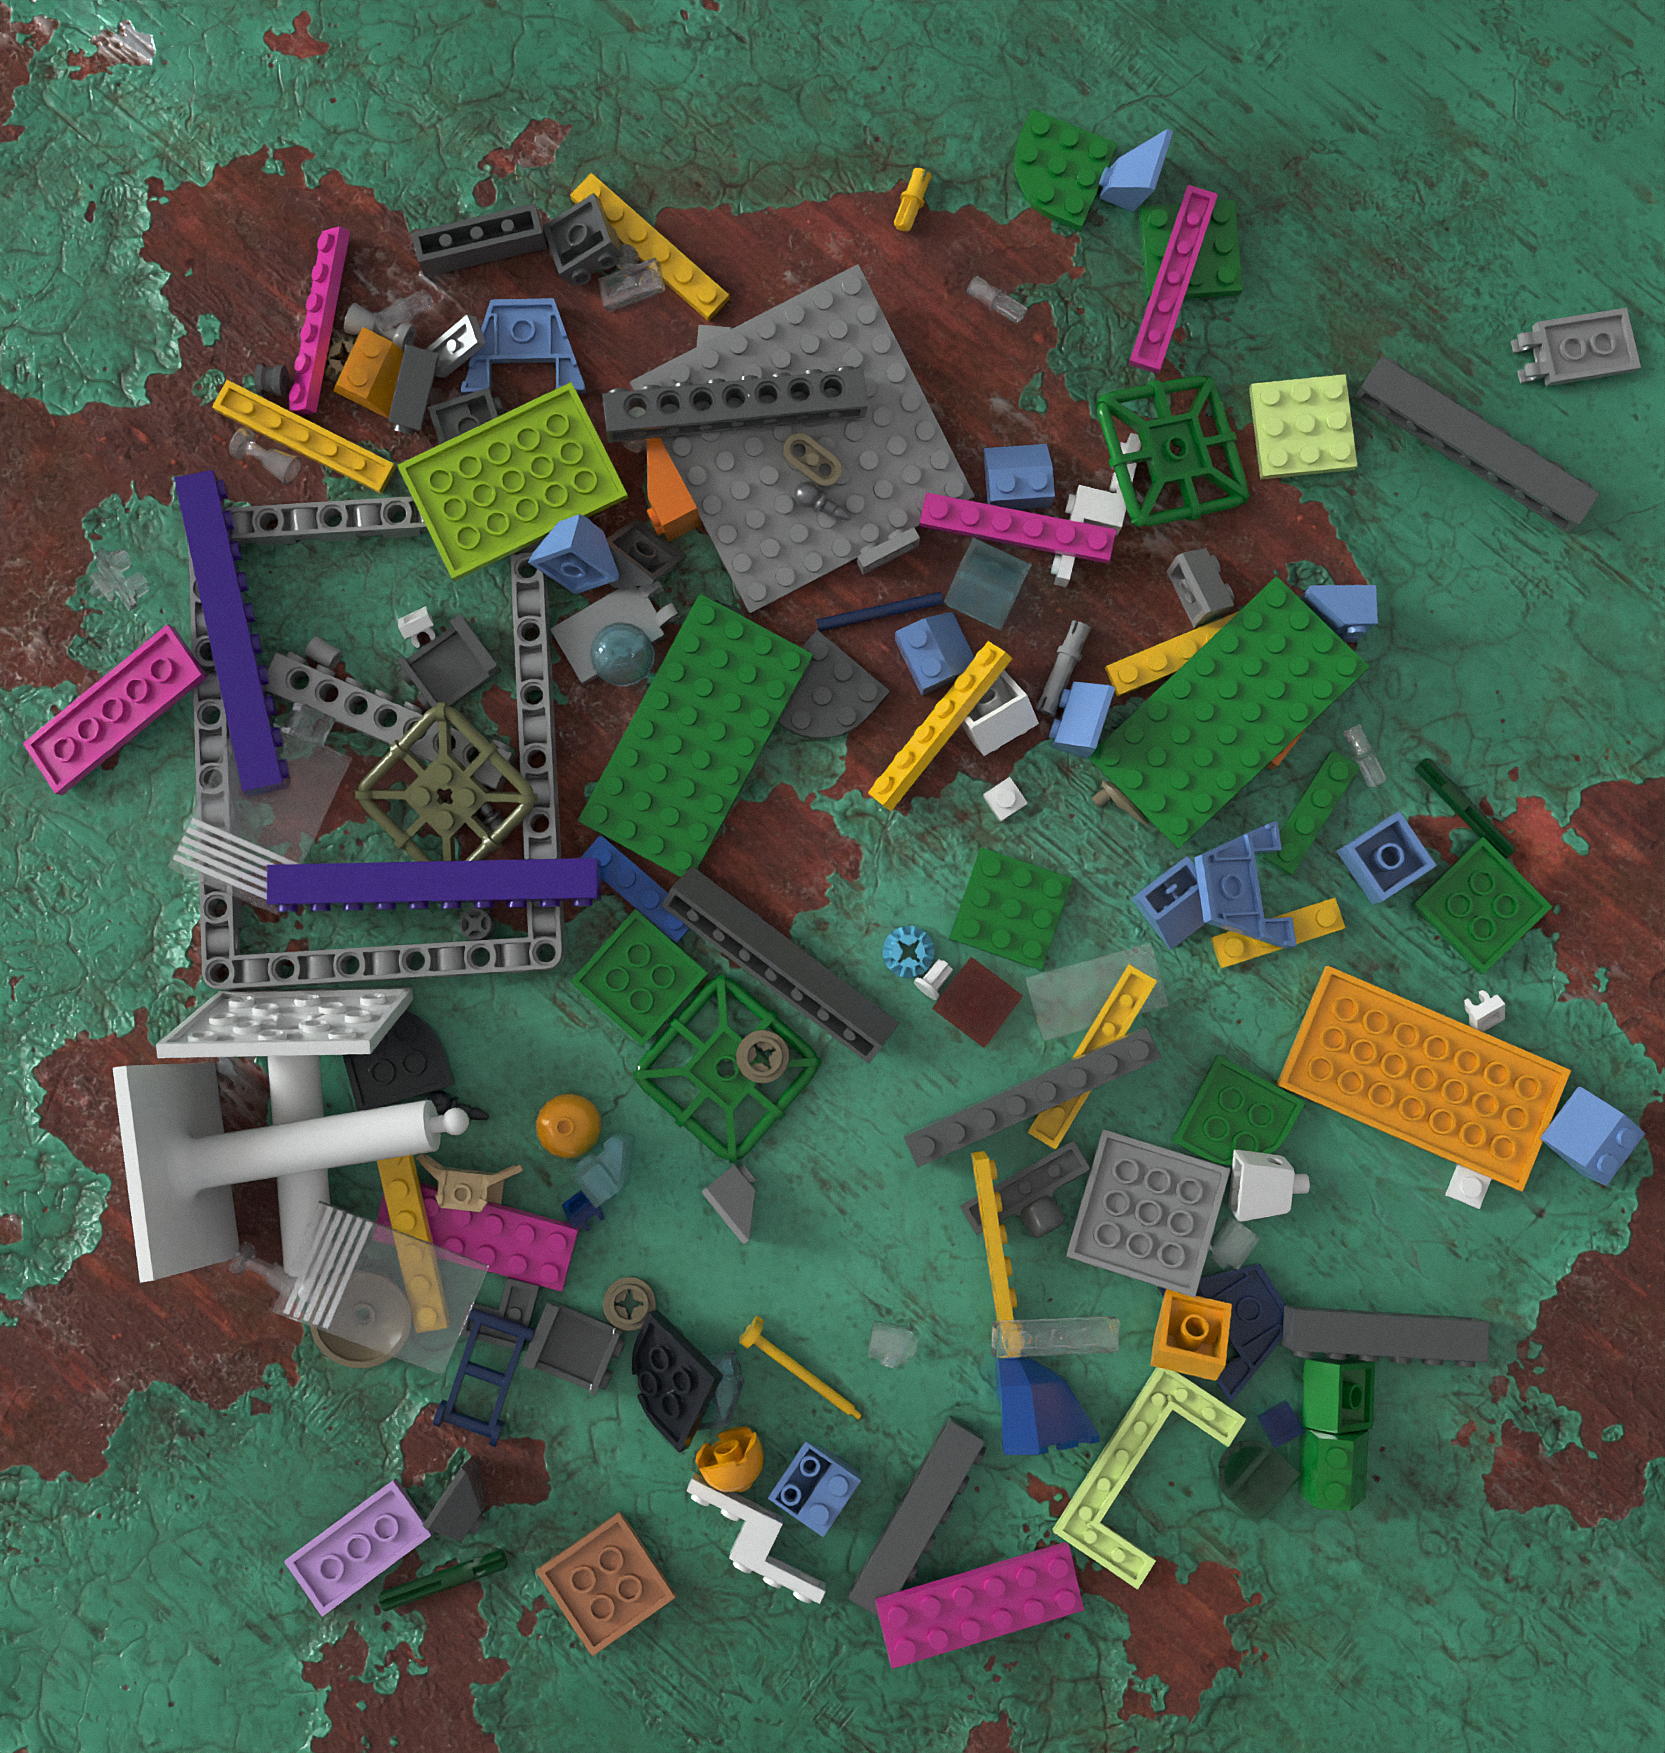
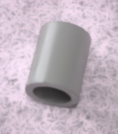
M318 636L310 641L305 650V655L330 670L337 666L343 654L341 650Z

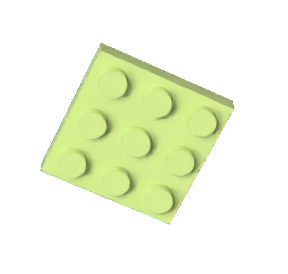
M1346 374L1253 383L1250 385L1249 393L1260 480L1350 471L1357 468Z

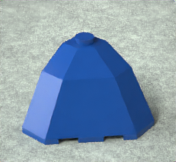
M1021 1350L1011 1354H1005L1004 1352V1356H996V1397L1001 1405L1002 1450L1004 1455H1041L1048 1453V1446L1056 1444V1449L1064 1450L1078 1447V1443L1092 1444L1100 1442L1099 1433L1062 1375L1030 1356H1023V1351Z

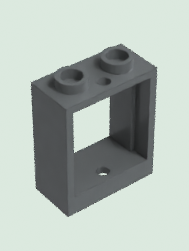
M405 345L388 422L395 424L393 430L414 435L415 429L422 430L439 358L438 353Z

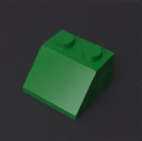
M1324 1357L1305 1359L1302 1371V1380L1304 1382L1303 1401L1301 1404L1302 1427L1336 1434L1372 1429L1375 1362L1357 1359L1339 1360Z

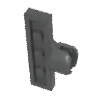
M1074 1140L993 1187L994 1192L1000 1193L1003 1211L997 1212L999 1222L1010 1216L1017 1215L1022 1220L1030 1236L1034 1238L1042 1237L1061 1226L1064 1222V1215L1056 1203L1053 1193L1058 1188L1091 1170ZM978 1196L960 1207L976 1235H979L983 1232Z

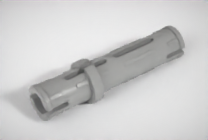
M1072 620L1063 645L1059 646L1056 652L1059 655L1043 694L1035 708L1037 711L1045 715L1049 714L1051 717L1055 716L1064 688L1066 689L1076 663L1080 662L1083 656L1080 653L1091 630L1090 626Z

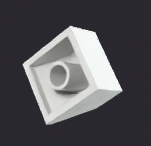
M1003 670L964 719L961 726L970 741L985 756L1017 736L1026 733L1029 729L1038 725L1039 722L1027 694Z

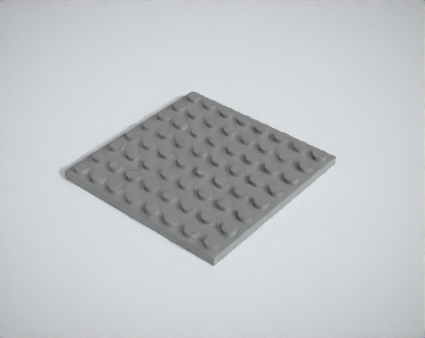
M859 264L630 381L634 391L641 390L647 385H659L661 388L674 387L679 382H692L693 385L706 384L707 381L717 378L724 379L727 382L737 381L741 377L748 375L768 378L780 372L799 375L811 369L830 372L836 371L837 368L843 366H853L855 369L863 368L868 400L867 414L864 418L660 438L697 506L700 520L749 614L856 559L857 556L861 555L860 550L867 545L875 542L880 545L888 541V536L894 531L905 528L907 531L919 526L926 492L963 500H969L975 496ZM829 388L824 391V393L831 398H835L840 395V393L833 388ZM800 391L792 394V397L798 401L808 398L805 393ZM763 395L759 398L765 404H771L776 401L771 395ZM731 398L727 403L732 407H739L743 404V401L739 398ZM699 401L694 405L698 410H707L711 407L706 401ZM667 404L662 408L668 414L675 413L679 409L673 404ZM795 433H804L839 459L842 473L838 481L829 487L816 486L819 492L824 491L827 493L825 499H829L836 503L837 506L843 507L851 515L850 521L836 519L833 515L823 512L821 508L815 513L812 507L803 508L797 504L794 498L796 487L803 482H813L785 460L783 446L789 436ZM797 445L793 448V453L795 456L801 457L805 454V450L802 446ZM822 465L819 467V473L822 476L830 475L831 471L828 466Z

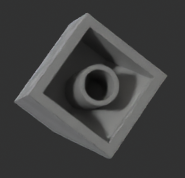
M1207 548L1184 552L1175 557L1166 572L1193 628L1222 616L1234 606L1232 601L1235 600L1233 591L1229 584L1223 583L1219 575L1221 572L1219 562L1214 555L1210 556Z

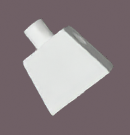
M1234 1150L1228 1207L1238 1222L1286 1214L1291 1210L1292 1194H1307L1309 1192L1310 1182L1308 1175L1295 1174L1294 1168L1285 1157Z

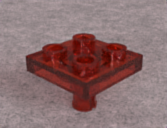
M970 957L932 1007V1010L982 1048H985L1023 995L974 958Z

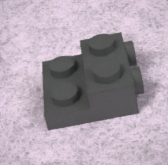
M594 193L543 225L558 273L571 286L587 284L591 280V274L601 268L610 269L614 267L617 263V258L624 254L616 230L608 223L601 200Z
M489 387L428 407L440 444L505 414L500 397H493Z

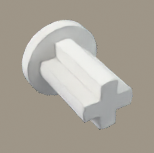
M938 959L923 979L917 977L914 984L926 996L937 1000L940 996L937 991L954 970L947 962Z

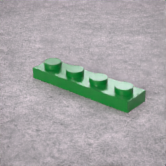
M1334 750L1329 751L1279 831L1282 850L1275 853H1266L1262 859L1287 875H1293L1360 766Z

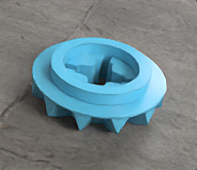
M915 926L900 927L891 932L886 938L883 945V959L886 966L894 974L904 978L917 977L926 972L931 966L934 959V944L923 930ZM900 941L902 944L910 946L918 941L919 944L916 946L917 948L914 953L920 961L917 962L915 959L913 960L908 957L899 963L898 960L901 958L903 951L898 942Z

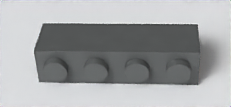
M535 203L411 232L417 261L425 277L547 249L541 218Z

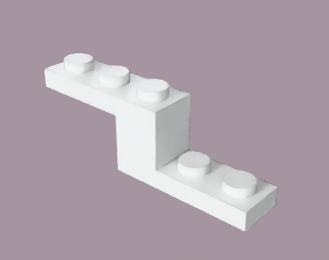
M1130 433L1127 442L1120 443L1123 454L1140 451L1141 443L1138 434ZM1137 463L1127 465L1132 482ZM1115 472L1110 484L1109 491L1111 492L1079 485L1075 495L1069 494L1065 513L1070 514L1069 520L1116 529L1115 535L1118 536L1122 528L1126 506ZM1055 554L1051 568V574H1056L1054 585L1067 587L1075 557Z
M694 1472L686 1490L692 1494V1500L703 1506H709L711 1503L721 1508V1514L733 1521H739V1518L745 1520L730 1551L729 1559L734 1561L733 1565L745 1573H751L753 1570L763 1575V1580L775 1588H781L783 1585L793 1590V1595L805 1603L810 1604L813 1600L820 1604L826 1592L825 1582L769 1555L770 1549L783 1524V1516L735 1492L718 1491L711 1487L703 1476Z

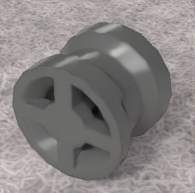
M258 363L254 376L256 393L258 395L274 393L277 397H285L289 386V374L286 365L266 367L264 363Z
M468 909L460 917V932L469 940H488L495 932L494 918L490 913L482 909Z

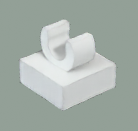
M427 606L397 619L398 628L404 639L411 637V642L416 648L420 647V642L417 638L420 632L428 633L431 640L435 639V631L432 627L433 619Z
M1481 990L1479 992V999L1482 1003L1478 1006L1473 1005L1468 998L1464 1000L1465 1011L1469 1014V1026L1484 1032L1505 1020V1003L1498 995L1490 998L1487 992Z

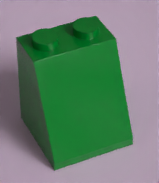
M1301 1424L1298 1492L1316 1509L1351 1511L1366 1498L1369 1430L1336 1434L1304 1428Z

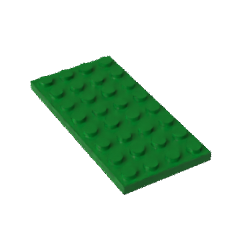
M1276 576L1100 744L1088 759L1179 850L1353 685L1370 666Z
M699 594L577 821L679 877H682L691 866L698 870L814 655L710 598Z

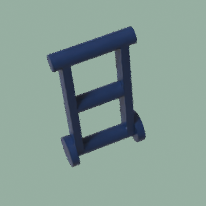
M473 1307L468 1320L474 1323L448 1401L442 1399L433 1425L440 1427L442 1422L458 1426L489 1437V1445L496 1447L505 1425V1421L499 1418L525 1340L531 1342L536 1329ZM482 1325L518 1337L506 1374L470 1361ZM465 1374L501 1387L489 1423L454 1411Z

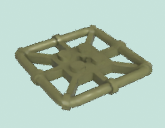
M438 702L400 740H395L389 746L391 750L363 778L358 789L355 790V799H359L363 809L395 840L394 845L399 850L403 848L416 862L433 861L412 840L427 823L442 837L443 861H455L454 835L465 824L483 842L465 861L484 860L491 852H497L501 848V842L526 818L534 807V803L538 802L537 793H534L529 782L497 751L499 747L494 742L489 743L459 711L449 706L447 702ZM437 720L439 756L427 767L410 748ZM450 722L481 752L467 768L451 753ZM400 758L419 775L407 789H372ZM489 760L519 792H490L473 775ZM441 789L444 791L447 789L452 790L453 793L450 796L453 800L452 804L441 800ZM373 799H403L420 817L404 832ZM487 802L520 803L493 832L475 816Z

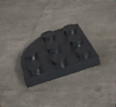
M409 1011L403 1012L371 1054L342 1055L358 1111L380 1108L455 1085L448 1056L440 1037L426 1021Z
M656 1309L647 1314L635 1341L632 1353V1375L637 1374L638 1386L641 1390L637 1397L646 1416L654 1427L680 1453L689 1449L723 1374Z

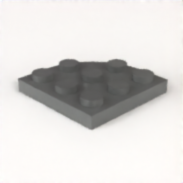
M816 630L801 647L812 653L814 657L778 724L786 730L805 738L840 737L862 725L890 694V691L822 633Z

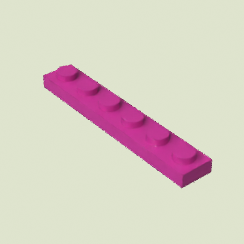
M1187 185L1128 365L1159 374L1218 194Z
M341 226L322 231L317 242L318 256L316 265L312 270L313 282L311 293L306 301L307 314L305 325L300 333L302 341L300 352L294 365L296 370L294 383L289 392L290 405L288 411L298 416L317 412L350 231Z
M927 492L919 523L920 527L1107 564L1110 562L1116 529Z

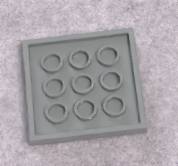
M1103 1129L1065 1257L1195 1298L1231 1169Z

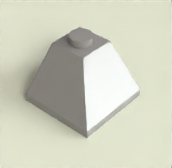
M735 1163L701 1193L744 1245L752 1235L756 1187L753 1183L756 1181V1178L745 1165L739 1168Z

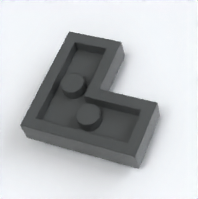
M508 1277L499 1308L468 1301L458 1335L469 1338L474 1322L469 1321L468 1318L473 1307L530 1327L540 1285ZM484 1325L481 1326L477 1338L479 1341L511 1349L515 1348L518 1337Z

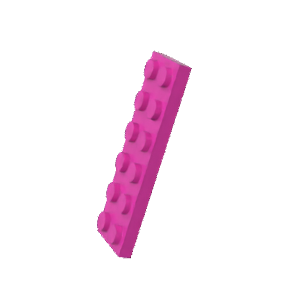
M167 624L23 742V745L54 793L64 795L208 676L175 627Z
M419 1182L436 1257L563 1291L580 1226L490 1201L482 1212L440 1208L435 1197L436 1193H438V1187ZM383 1193L373 1239L396 1245Z
M1066 1542L875 1599L892 1669L1084 1611L1070 1546Z

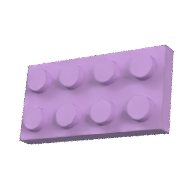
M395 1478L288 1557L284 1563L323 1617L429 1538L434 1532L422 1526L426 1520Z

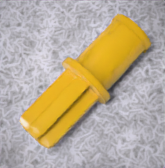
M915 168L913 170L908 187L900 196L902 202L894 220L896 229L908 232L911 230L919 208L924 206L923 197L932 179L930 172H927L925 177H923L925 169Z

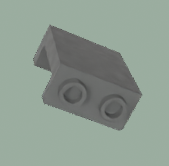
M460 614L449 621L452 626L409 658L405 659L402 656L398 659V662L403 667L398 672L409 686L415 684L420 690L421 694L417 698L427 711L436 706L438 702H447L449 706L454 707L502 672V669Z
M551 1299L545 1306L521 1366L530 1370L538 1368L590 1390L589 1394L595 1396L599 1389L606 1390L613 1374V1371L608 1370L612 1357L618 1359L623 1350L626 1340L622 1339L621 1336L624 1330Z

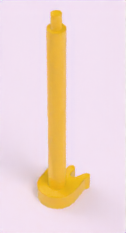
M757 1315L755 1316L751 1325L749 1324L746 1331L740 1335V1344L747 1349L752 1344L756 1345L848 1416L851 1414L856 1419L861 1417V1413L855 1410V1406L760 1335L764 1320Z

